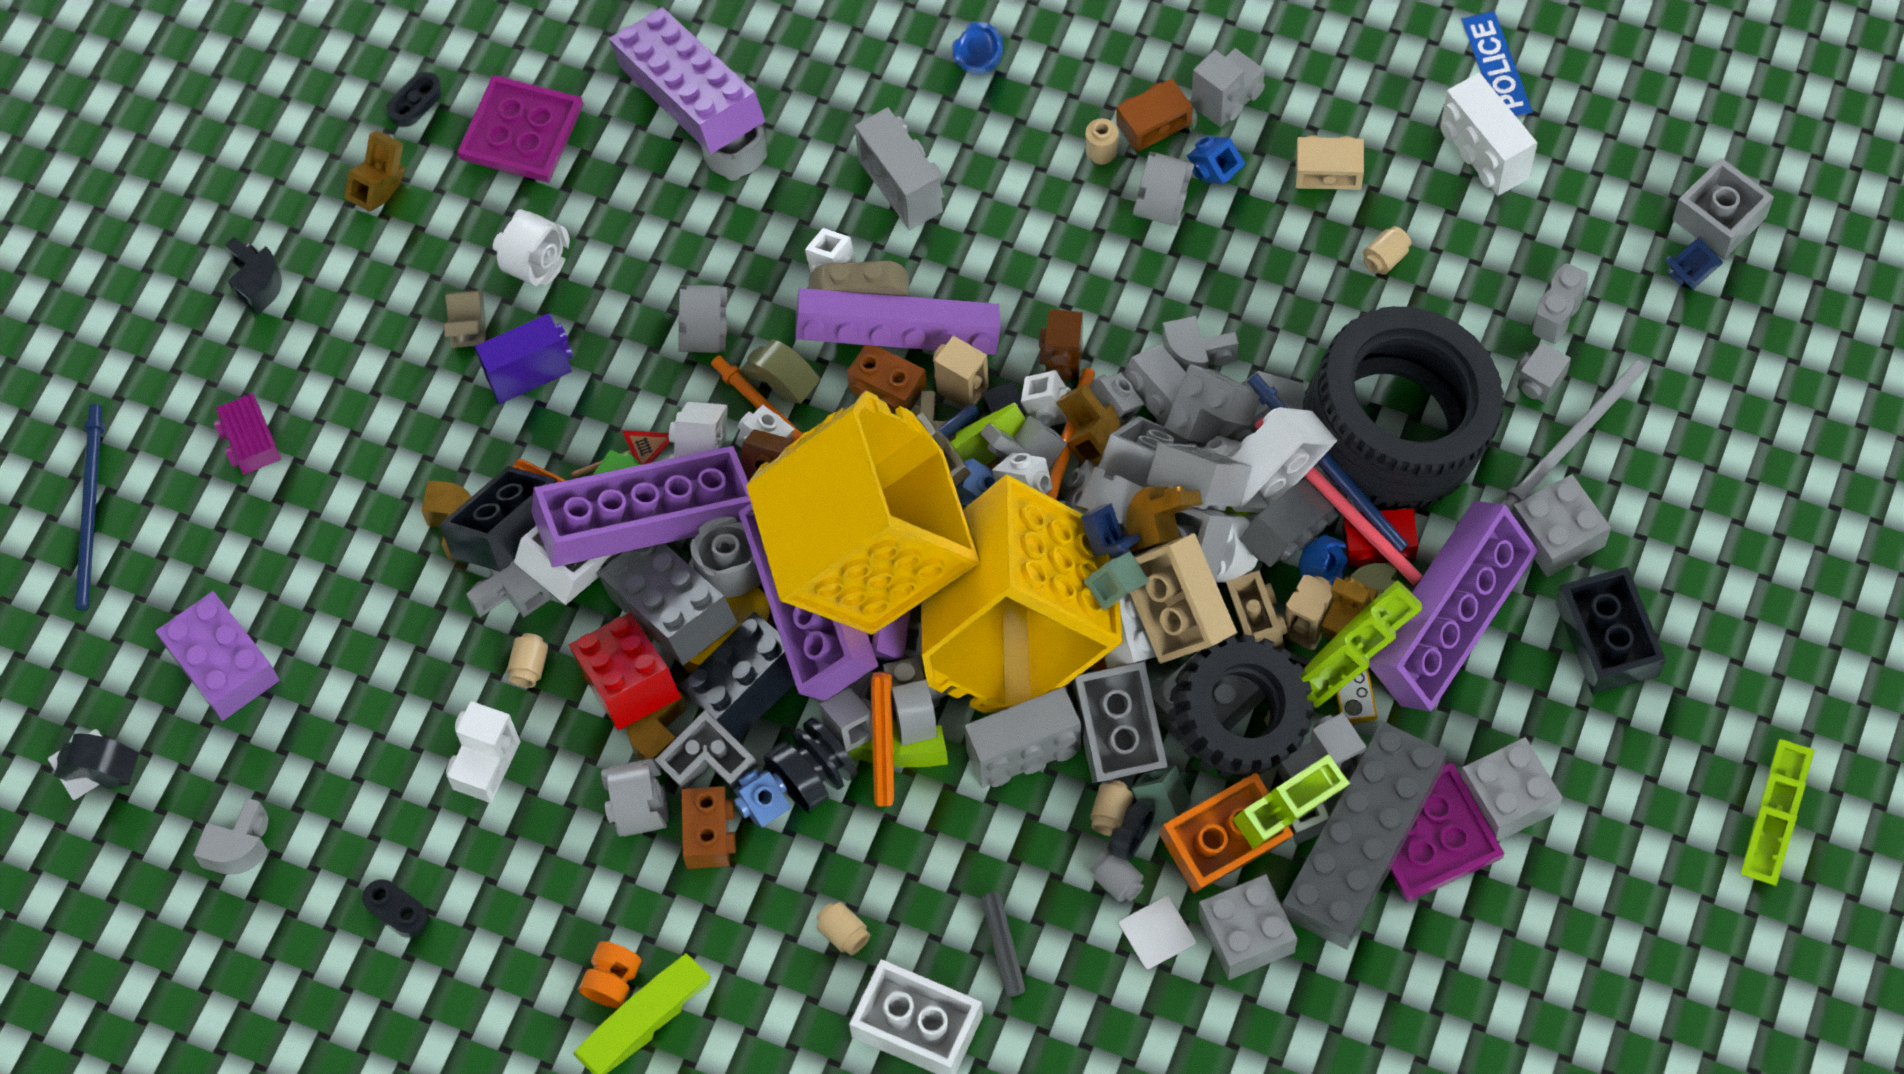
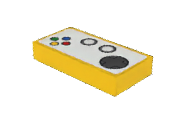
M1367 668L1335 693L1339 714L1343 712L1351 724L1377 721V711Z

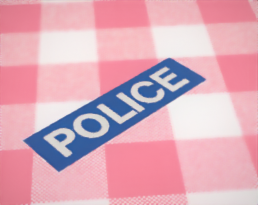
M1495 11L1461 18L1479 69L1485 80L1515 116L1533 113Z

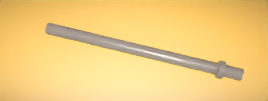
M1636 360L1517 487H1511L1506 492L1507 497L1501 504H1505L1509 511L1512 512L1515 504L1526 499V496L1647 369L1645 363L1641 360Z

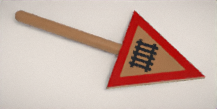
M621 430L630 449L623 453L632 455L641 465L652 463L671 443L669 441V433ZM602 461L573 471L571 476L577 478L595 471Z

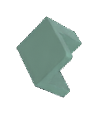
M1128 552L1107 562L1086 578L1084 582L1104 611L1132 591L1147 584L1149 580L1131 552Z
M1176 765L1144 772L1132 787L1137 800L1154 804L1155 814L1152 824L1167 822L1183 814L1191 803V798Z

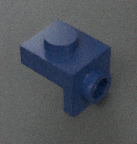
M1700 237L1694 240L1674 259L1670 255L1665 259L1671 266L1667 273L1679 286L1686 282L1692 290L1723 264L1721 259Z
M1112 503L1101 505L1081 516L1084 531L1088 537L1094 557L1109 554L1110 559H1115L1131 552L1129 547L1141 541L1139 534L1123 537Z

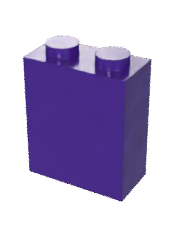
M549 313L475 346L485 378L498 404L572 372L568 359L573 358V354L567 343L569 341L562 324L558 323L555 325Z

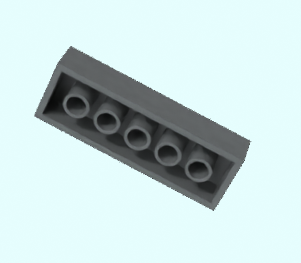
M1384 721L1380 723L1349 780L1350 784L1343 791L1283 902L1282 908L1289 921L1348 950L1443 772L1448 752Z

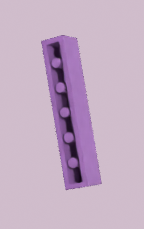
M799 288L796 309L797 340L937 350L940 345H946L951 337L955 336L985 354L996 355L1001 329L999 304Z

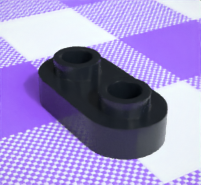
M420 72L414 75L387 104V112L391 122L399 127H409L415 124L442 96V86L439 78L431 72ZM424 91H430L428 94H422Z
M1137 800L1134 805L1128 806L1123 823L1120 828H1114L1110 837L1109 847L1113 849L1114 857L1127 861L1134 857L1151 829L1155 814L1154 804Z
M379 879L371 882L365 888L362 899L367 911L402 937L412 938L420 935L426 929L428 914L424 906L394 883L385 879ZM379 892H385L386 896L380 901L375 900V896ZM409 911L414 912L413 917L411 919H402L404 913Z

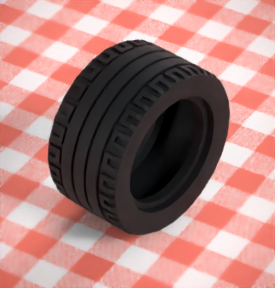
M1409 306L1383 307L1379 310H1371L1368 313L1359 315L1358 318L1352 319L1349 324H1345L1341 332L1335 335L1311 378L1303 398L1302 410L1313 411L1336 438L1337 442L1327 453L1373 504L1396 509L1414 508L1443 500L1446 495L1453 494L1466 481L1496 435L1497 428L1501 423V417L1503 416L1504 391L1501 387L1502 381L1490 354L1477 338L1460 324L1433 311ZM1375 374H1391L1407 378L1419 384L1436 399L1443 410L1447 421L1448 435L1433 441L1417 442L1401 439L1387 433L1378 427L1362 409L1357 398L1355 381ZM1322 468L1323 472H1324L1333 482H1335V481L1328 475V473Z

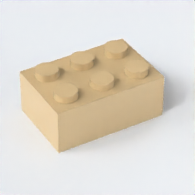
M1195 533L1134 556L1149 582L1132 591L1130 595L1160 664L1214 646L1237 633Z

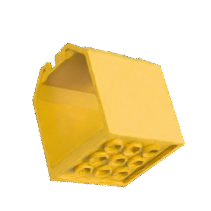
M865 391L853 405L847 409L841 408L837 412L830 414L826 420L812 430L803 433L799 439L786 447L777 459L771 463L765 462L762 464L746 487L779 600L873 635L980 564L942 448L912 411L900 406L895 409L896 415L891 413L886 402L880 400L877 395Z
M1007 474L963 509L980 564L921 602L922 659L928 687L940 693L948 689L947 694L957 699L969 693L975 696L969 701L970 707L982 713L1000 712L1064 687L1122 644L1120 601L1103 611L1084 582L1086 578L1113 559H1110L1109 554L1094 557L1081 520L1083 514Z

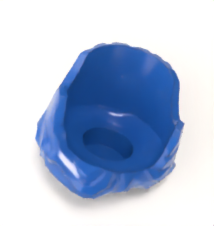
M971 22L966 30L962 32L960 38L953 41L952 58L964 72L970 75L988 74L997 67L1002 59L1003 37L996 27L989 23Z
M1323 535L1307 544L1299 560L1301 576H1319L1328 580L1332 585L1336 577L1344 580L1348 558L1341 547L1346 548L1345 543L1328 535Z

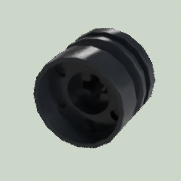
M813 717L803 723L804 731L798 728L792 732L793 740L798 749H795L785 741H781L763 756L772 775L776 773L786 786L787 791L785 793L808 814L812 813L829 799L824 781L832 788L840 790L844 786L843 779L851 781L858 775L857 769L841 741Z

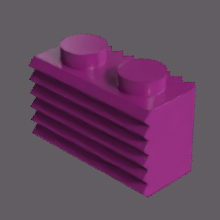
M253 393L216 407L215 410L219 420L214 421V425L221 440L227 438L230 447L225 448L232 467L239 465L243 475L281 460Z

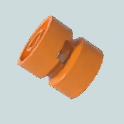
M600 941L590 960L593 969L586 970L578 990L583 996L598 1004L619 1009L624 1004L630 990L627 981H632L635 978L642 960L636 953L623 946Z

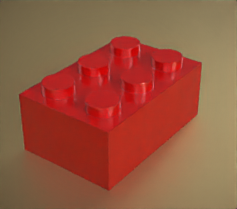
M631 612L622 617L615 618L603 627L587 633L578 640L568 644L583 677L618 731L681 698L669 668Z

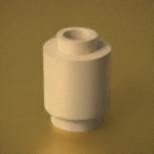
M1096 119L1089 123L1086 128V154L1096 164H1108L1118 153V128L1115 123L1108 119Z
M1397 226L1385 229L1363 250L1365 266L1373 273L1387 274L1408 254L1409 247L1412 244L1410 237L1403 229Z
M525 633L522 637L514 639L507 667L508 681L520 687L532 688L535 687L536 681L541 679L548 651V645L543 642L542 637Z
M1110 780L1108 784H1101L1099 786L1090 819L1093 821L1091 828L1094 831L1111 836L1115 827L1120 828L1124 821L1125 812L1128 806L1132 805L1134 794L1129 791L1127 784Z
M838 902L835 905L832 903L827 904L817 915V920L819 921L816 927L817 930L842 953L847 952L850 956L855 955L866 945L870 938V933L866 931L867 926L842 902Z

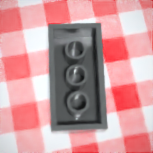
M665 543L623 552L596 572L610 599L626 614L631 612L640 627L682 666L738 624L724 595Z

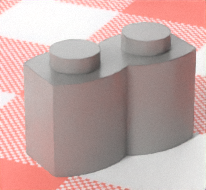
M1565 263L1556 271L1550 290L1541 297L1538 303L1532 328L1533 335L1553 344L1563 338L1568 329L1570 318L1581 307L1588 282V272L1568 263Z

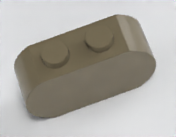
M893 261L823 264L810 274L809 289L909 297V278L906 269Z

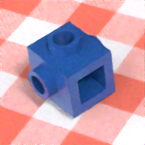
M1205 136L1197 141L1195 144L1196 148L1186 155L1189 161L1194 164L1193 174L1202 182L1223 184L1246 165L1233 141L1228 137Z

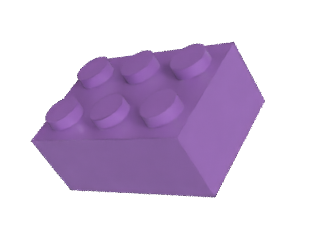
M214 591L155 631L167 651L221 721H224L280 681L270 662Z

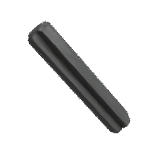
M998 892L985 894L981 899L1005 993L1008 997L1021 995L1025 992V986L1001 895Z

